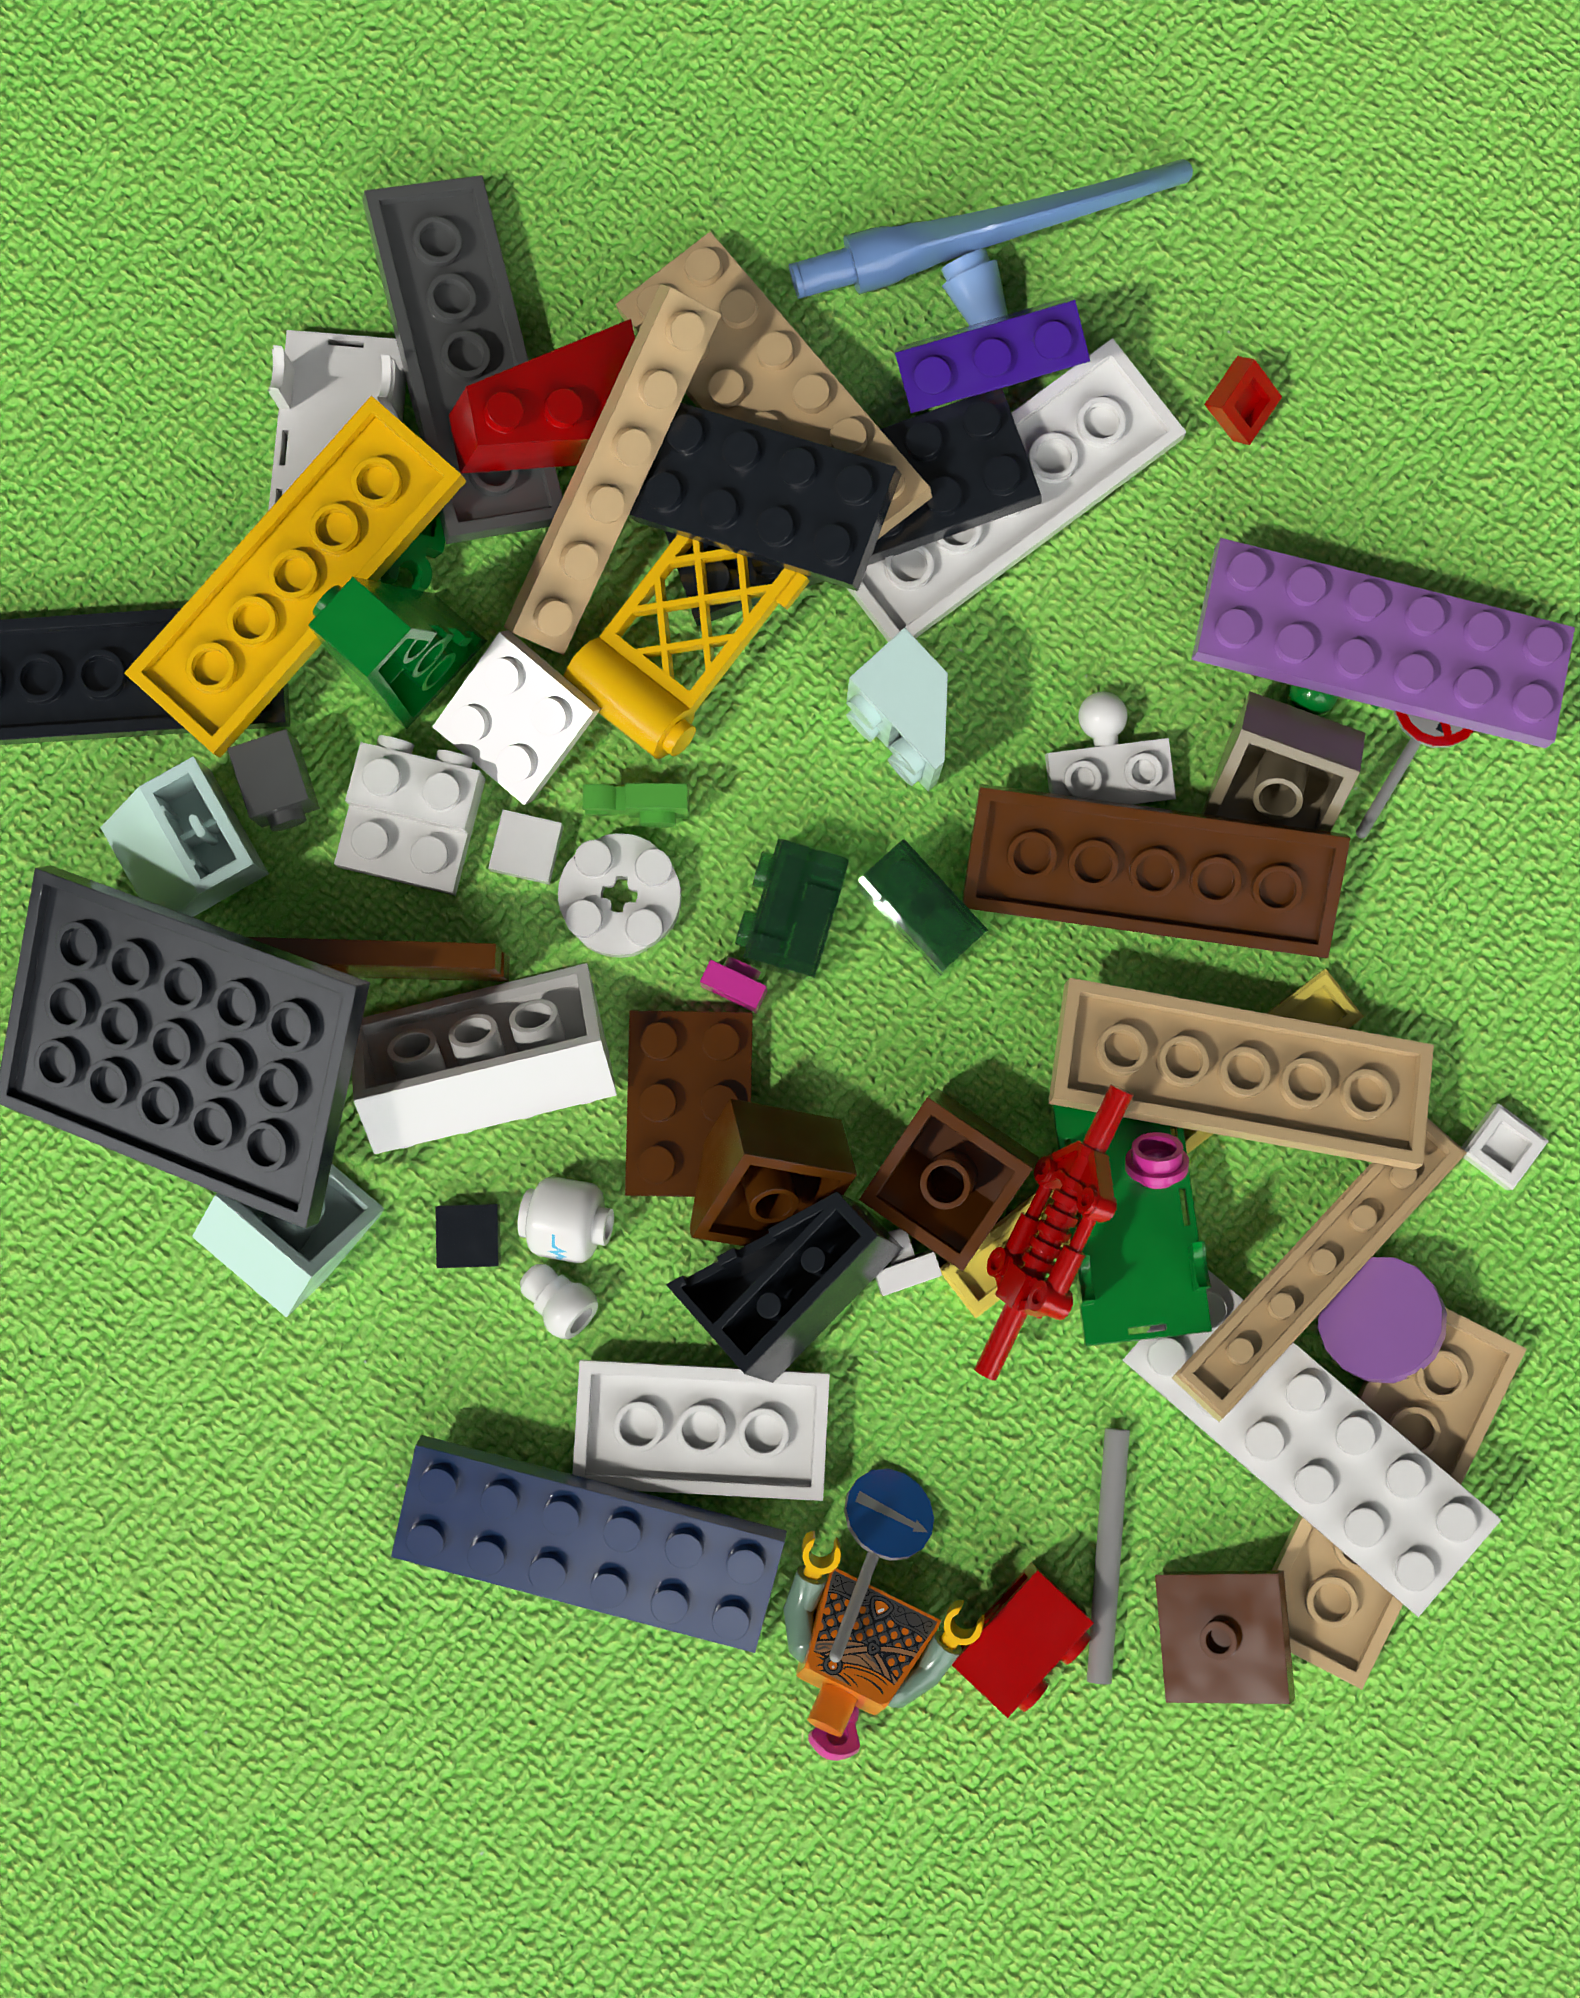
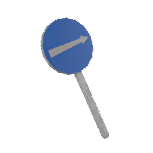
M892 1469L871 1470L859 1477L846 1495L844 1513L848 1529L858 1545L868 1551L829 1654L832 1662L836 1663L842 1659L878 1559L883 1558L889 1561L908 1559L921 1551L932 1535L934 1515L930 1499L922 1487L905 1473Z

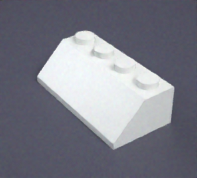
M587 963L363 1017L352 1066L353 1101L374 1155L399 1148H408L416 1144L452 1135L465 1134L477 1129L518 1119H527L538 1114L579 1104H588L617 1095L608 1046Z

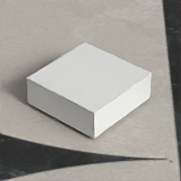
M502 809L488 869L491 872L550 885L564 828L563 824Z
M1498 1103L1491 1106L1461 1148L1467 1152L1463 1157L1465 1160L1505 1190H1513L1549 1141Z

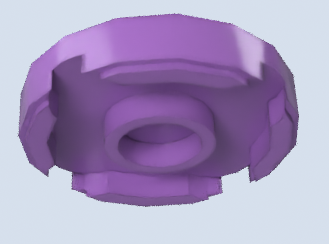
M1371 1257L1320 1312L1318 1329L1326 1351L1342 1369L1368 1382L1396 1383L1408 1379L1409 1377L1407 1376L1415 1374L1420 1368L1424 1369L1436 1358L1446 1337L1447 1311L1436 1286L1417 1267L1394 1257Z

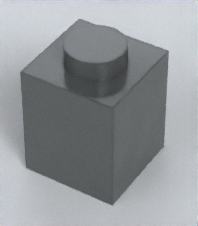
M287 729L227 748L249 818L262 828L270 826L271 831L290 829L304 823L307 820L306 813L320 809L299 742Z

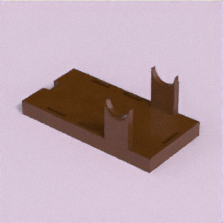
M248 937L357 978L509 982L510 957L505 952H502V949L497 944Z

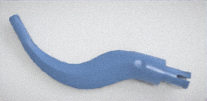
M1179 159L1119 178L1019 203L931 221L908 223L901 226L873 227L847 234L843 238L844 248L789 264L793 287L798 299L854 284L859 295L895 284L911 274L924 271L934 265L975 250L1185 184L1192 178L1193 168L1187 160Z

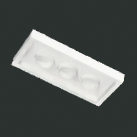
M581 1359L579 1360L573 1475L634 1491L823 1501L830 1373L785 1370L771 1383L745 1375L739 1368Z

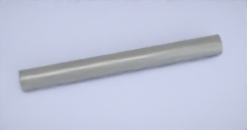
M1105 1428L1091 1612V1620L1094 1624L1090 1627L1091 1640L1089 1642L1087 1682L1095 1684H1112L1130 1436V1430Z

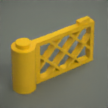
M677 534L601 635L590 640L575 654L567 666L564 677L601 708L598 713L655 759H661L668 754L673 757L677 756L686 749L695 735L696 727L692 723L697 709L778 604L788 610L810 580L801 573L784 568L772 584L750 587L747 556L724 549L704 552L702 542ZM693 545L694 554L685 555ZM737 558L740 589L708 594L705 563ZM695 565L698 596L667 601L665 580L673 569ZM655 594L656 603L647 604ZM761 597L752 609V599ZM741 601L743 622L732 634L713 636L710 605ZM699 607L702 638L671 643L668 612ZM657 614L660 645L635 649L621 638L637 617ZM724 646L715 657L714 648ZM703 649L705 671L689 691L674 679L672 654ZM661 656L663 670L648 658Z

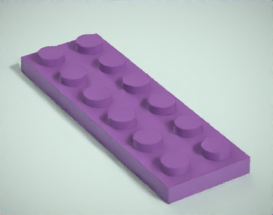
M1220 538L1214 548L1191 660L1547 748L1555 742L1575 627Z

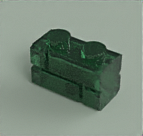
M778 839L774 854L762 851L752 885L763 889L756 912L745 909L735 941V945L745 947L743 961L756 967L814 983L847 873L849 859L784 839Z
M905 839L893 847L858 880L857 890L915 952L920 951L922 953V960L938 978L969 952L988 932V929Z

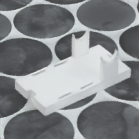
M287 330L285 351L282 346L273 345L272 380L267 391L276 403L279 411L268 511L371 395L403 423L407 382L395 338Z

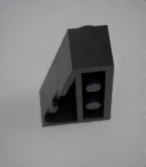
M839 1192L833 1193L768 1229V1234L741 1249L732 1248L717 1256V1262L689 1277L682 1275L666 1284L745 1375L773 1383L903 1249L863 1205Z

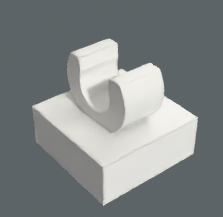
M900 1228L888 1232L903 1249L875 1277L882 1296L942 1276L934 1251L927 1250L915 1255L908 1233Z

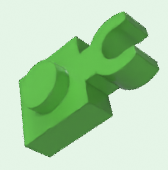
M625 783V786L583 784L582 809L585 810V815L589 816L628 815L629 818H639V825L643 827L669 828L676 826V818H689L690 793L688 784Z

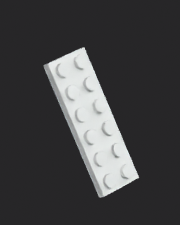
M1113 338L1089 355L1090 362L1074 366L1012 412L1014 422L1041 492V504L899 555L886 557L885 560L867 566L858 591L847 588L888 642L904 628L916 639L1183 440L1186 434L1185 429Z
M1208 1270L1212 1287L1207 1289L1206 1292L1212 1332L1140 1340L1122 1361L1405 1607L1419 1617L1499 1524L1501 1519L1294 1342L1220 1422L1212 1417L1172 1379L1173 1375L1243 1301L1240 1296ZM1164 1325L1151 1326L1147 1332L1163 1331L1165 1327Z

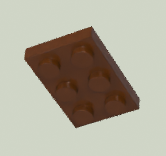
M629 1010L625 1196L695 1197L706 1137L730 1098L751 1102L753 1013Z

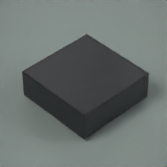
M500 1204L435 1206L437 1268L501 1266Z

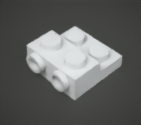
M379 735L376 746L360 742L345 802L349 804L334 865L338 868L456 896L486 779L479 770L471 769L473 759L460 753L437 750L434 760L413 755L414 745L412 743L390 736Z

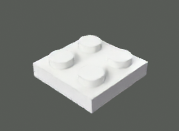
M506 630L498 633L432 727L462 753L471 757L476 765L525 805L536 798L601 708L512 632Z

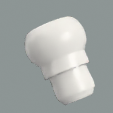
M546 1264L532 1266L520 1281L521 1293L534 1303V1309L543 1316L546 1329L552 1335L561 1339H571L579 1334L589 1324L598 1309L597 1298L589 1287L581 1283H572L564 1275L559 1276Z

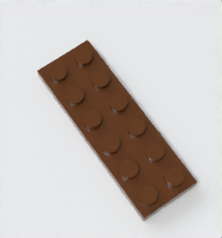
M979 784L961 905L965 909L1328 958L1351 838L1344 833Z

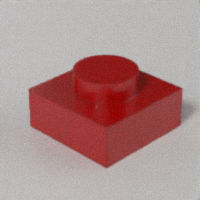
M1237 356L1204 405L1233 442L1250 445L1281 400L1282 395L1255 359Z

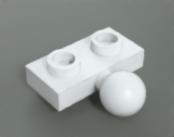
M1105 691L1093 693L1080 706L1078 714L1080 726L1089 737L1093 738L1094 747L1045 754L1049 793L1132 805L1176 799L1169 738L1119 744L1118 734L1121 733L1126 725L1127 709L1124 702L1113 693Z

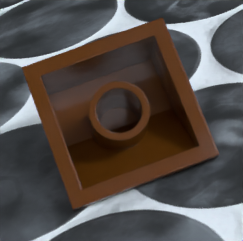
M937 1088L926 1098L859 1200L958 1269L964 1271L1040 1157Z
M730 1098L704 1141L689 1228L691 1238L746 1246L768 1234L769 1228L833 1193L839 1192L844 1195L857 1176L842 1120Z

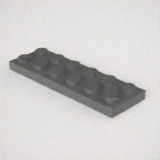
M483 176L364 190L362 202L420 438L460 473L449 414L465 387L528 361ZM555 467L462 473L466 483L439 512L446 544L549 527L563 498Z

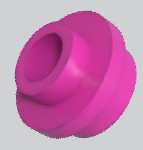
M1147 1133L1133 1141L1132 1148L1125 1157V1170L1133 1180L1141 1183L1143 1186L1152 1189H1163L1186 1177L1189 1171V1157L1183 1151V1144L1178 1138L1166 1133Z

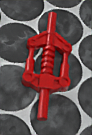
M1110 1084L1084 1141L1074 1142L1048 1156L1041 1157L1036 1163L1034 1178L1040 1184L1027 1212H1021L1005 1248H995L987 1261V1273L995 1278L998 1288L995 1295L1005 1305L974 1368L978 1374L990 1380H997L1027 1315L1039 1319L1043 1316H1048L1060 1321L1065 1319L1070 1313L1073 1306V1294L1069 1289L1085 1258V1254L1082 1252L1096 1221L1100 1223L1109 1221L1117 1208L1109 1156L1106 1154V1151L1133 1097L1132 1093ZM1052 1190H1054L1051 1198L1055 1201L1053 1204L1048 1203L1044 1211V1214L1047 1215L1046 1220H1039L1041 1213L1052 1193ZM1077 1212H1080V1214H1081L1083 1217H1082V1219H1081V1221H1080V1223H1079V1225H1078V1227H1077V1230H1076V1232H1075V1234H1074V1236H1073V1238H1072L1070 1244H1069V1245H1065V1244H1064V1245H1063V1248H1062V1247H1061L1062 1243H1068V1241H1069V1239H1070V1237H1071V1235H1072L1068 1230H1069L1070 1227H1072V1228H1075V1227H1076V1225H1077V1223H1078V1220H1079V1218L1076 1216V1214H1077Z

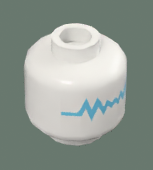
M554 1176L540 1181L536 1189L529 1188L526 1190L518 1214V1234L520 1237L526 1238L528 1248L535 1255L574 1263H583L591 1258L598 1245L606 1246L611 1238L614 1224L613 1209L605 1208L603 1193L597 1185Z

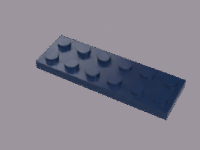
M421 1435L415 1446L391 1557L755 1653L787 1531Z

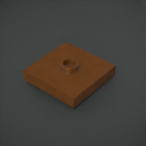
M1284 1570L1160 1572L1155 1575L1166 1703L1291 1704L1295 1700Z

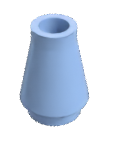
M985 248L963 255L941 269L946 280L942 287L969 326L1008 315L997 260L990 261Z

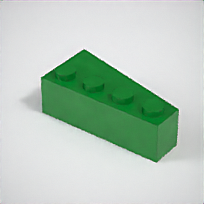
M352 577L343 587L336 585L330 588L313 609L315 618L308 624L349 678L406 729L488 641L434 593L358 577Z

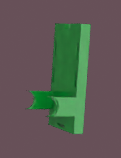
M1052 1104L1058 1150L1065 1147V1142L1070 1141L1071 1144L1077 1141L1083 1142L1097 1112ZM1123 1117L1106 1151V1154L1109 1156L1117 1208L1109 1221L1101 1223L1096 1221L1082 1251L1085 1254V1258L1075 1276L1085 1347L1212 1332L1206 1292L1212 1286L1207 1267L1205 1242L1199 1241L1190 1172L1188 1171L1184 1179L1167 1188L1152 1189L1133 1180L1125 1170L1126 1154L1132 1148L1133 1141L1143 1134L1159 1132L1171 1135V1129H1175V1136L1181 1141L1183 1151L1187 1154L1183 1128ZM1179 1190L1184 1192L1188 1225L1184 1226ZM1076 1227L1069 1228V1232L1072 1234L1070 1237V1241L1072 1240L1077 1230ZM1164 1325L1165 1327L1163 1331L1129 1334L1128 1331L1130 1328Z

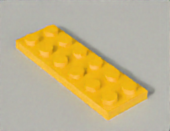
M371 395L124 674L210 752L221 758L228 750L227 748L231 747L322 644L308 626L315 618L313 609L319 599L333 586L339 585L343 587L352 577L378 581L466 483L465 478Z

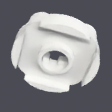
M609 834L596 840L582 843L576 850L575 855L567 862L560 877L558 902L568 929L588 949L604 956L625 958L647 951L648 948L656 945L673 929L681 908L680 882L669 857L650 841L635 835ZM618 879L627 880L628 889L637 892L636 902L625 903L623 912L612 911L611 901L603 898L605 888L614 887Z

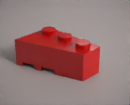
M628 319L466 386L449 414L460 473L577 466L634 343L635 335L632 320Z

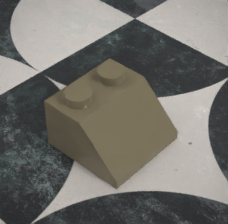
M1250 691L1226 743L1201 814L1331 832L1360 773L1366 733Z

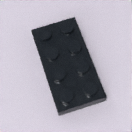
M680 403L629 516L638 523L858 591L902 474L893 465Z

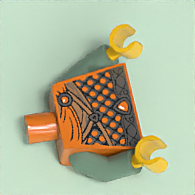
M810 1531L806 1533L802 1543L804 1565L798 1567L784 1605L788 1649L790 1654L799 1661L796 1676L820 1689L807 1721L822 1731L835 1736H842L854 1707L869 1714L877 1715L887 1706L903 1708L935 1687L962 1651L961 1645L972 1644L979 1638L984 1625V1615L980 1616L973 1628L962 1629L958 1627L953 1617L961 1610L964 1600H957L950 1605L944 1620V1631H937L941 1622L940 1619L869 1585L842 1659L836 1663L832 1662L829 1654L857 1578L837 1569L841 1558L839 1539L836 1537L830 1554L818 1557L810 1551L815 1541V1531Z

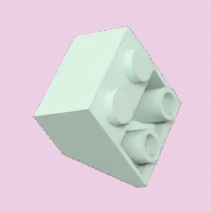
M904 628L849 677L846 704L851 710L846 716L865 739L871 742L877 736L893 753L888 758V762L906 783L913 786L919 781L927 791H930L938 782L945 760L948 673L912 634Z
M194 756L139 786L100 827L139 898L191 917L269 874L212 771Z

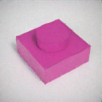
M732 957L727 958L724 966L710 959L700 980L702 988L756 1014L767 993V986L757 982L761 972Z

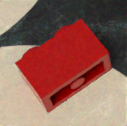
M1031 1562L983 1614L984 1625L979 1638L972 1644L961 1645L962 1651L952 1666L1003 1715L1009 1718L1017 1708L1026 1712L1041 1698L1049 1685L1044 1678L1060 1660L1065 1665H1068L1081 1654L1091 1640V1636L1086 1631L1094 1622L1086 1612Z

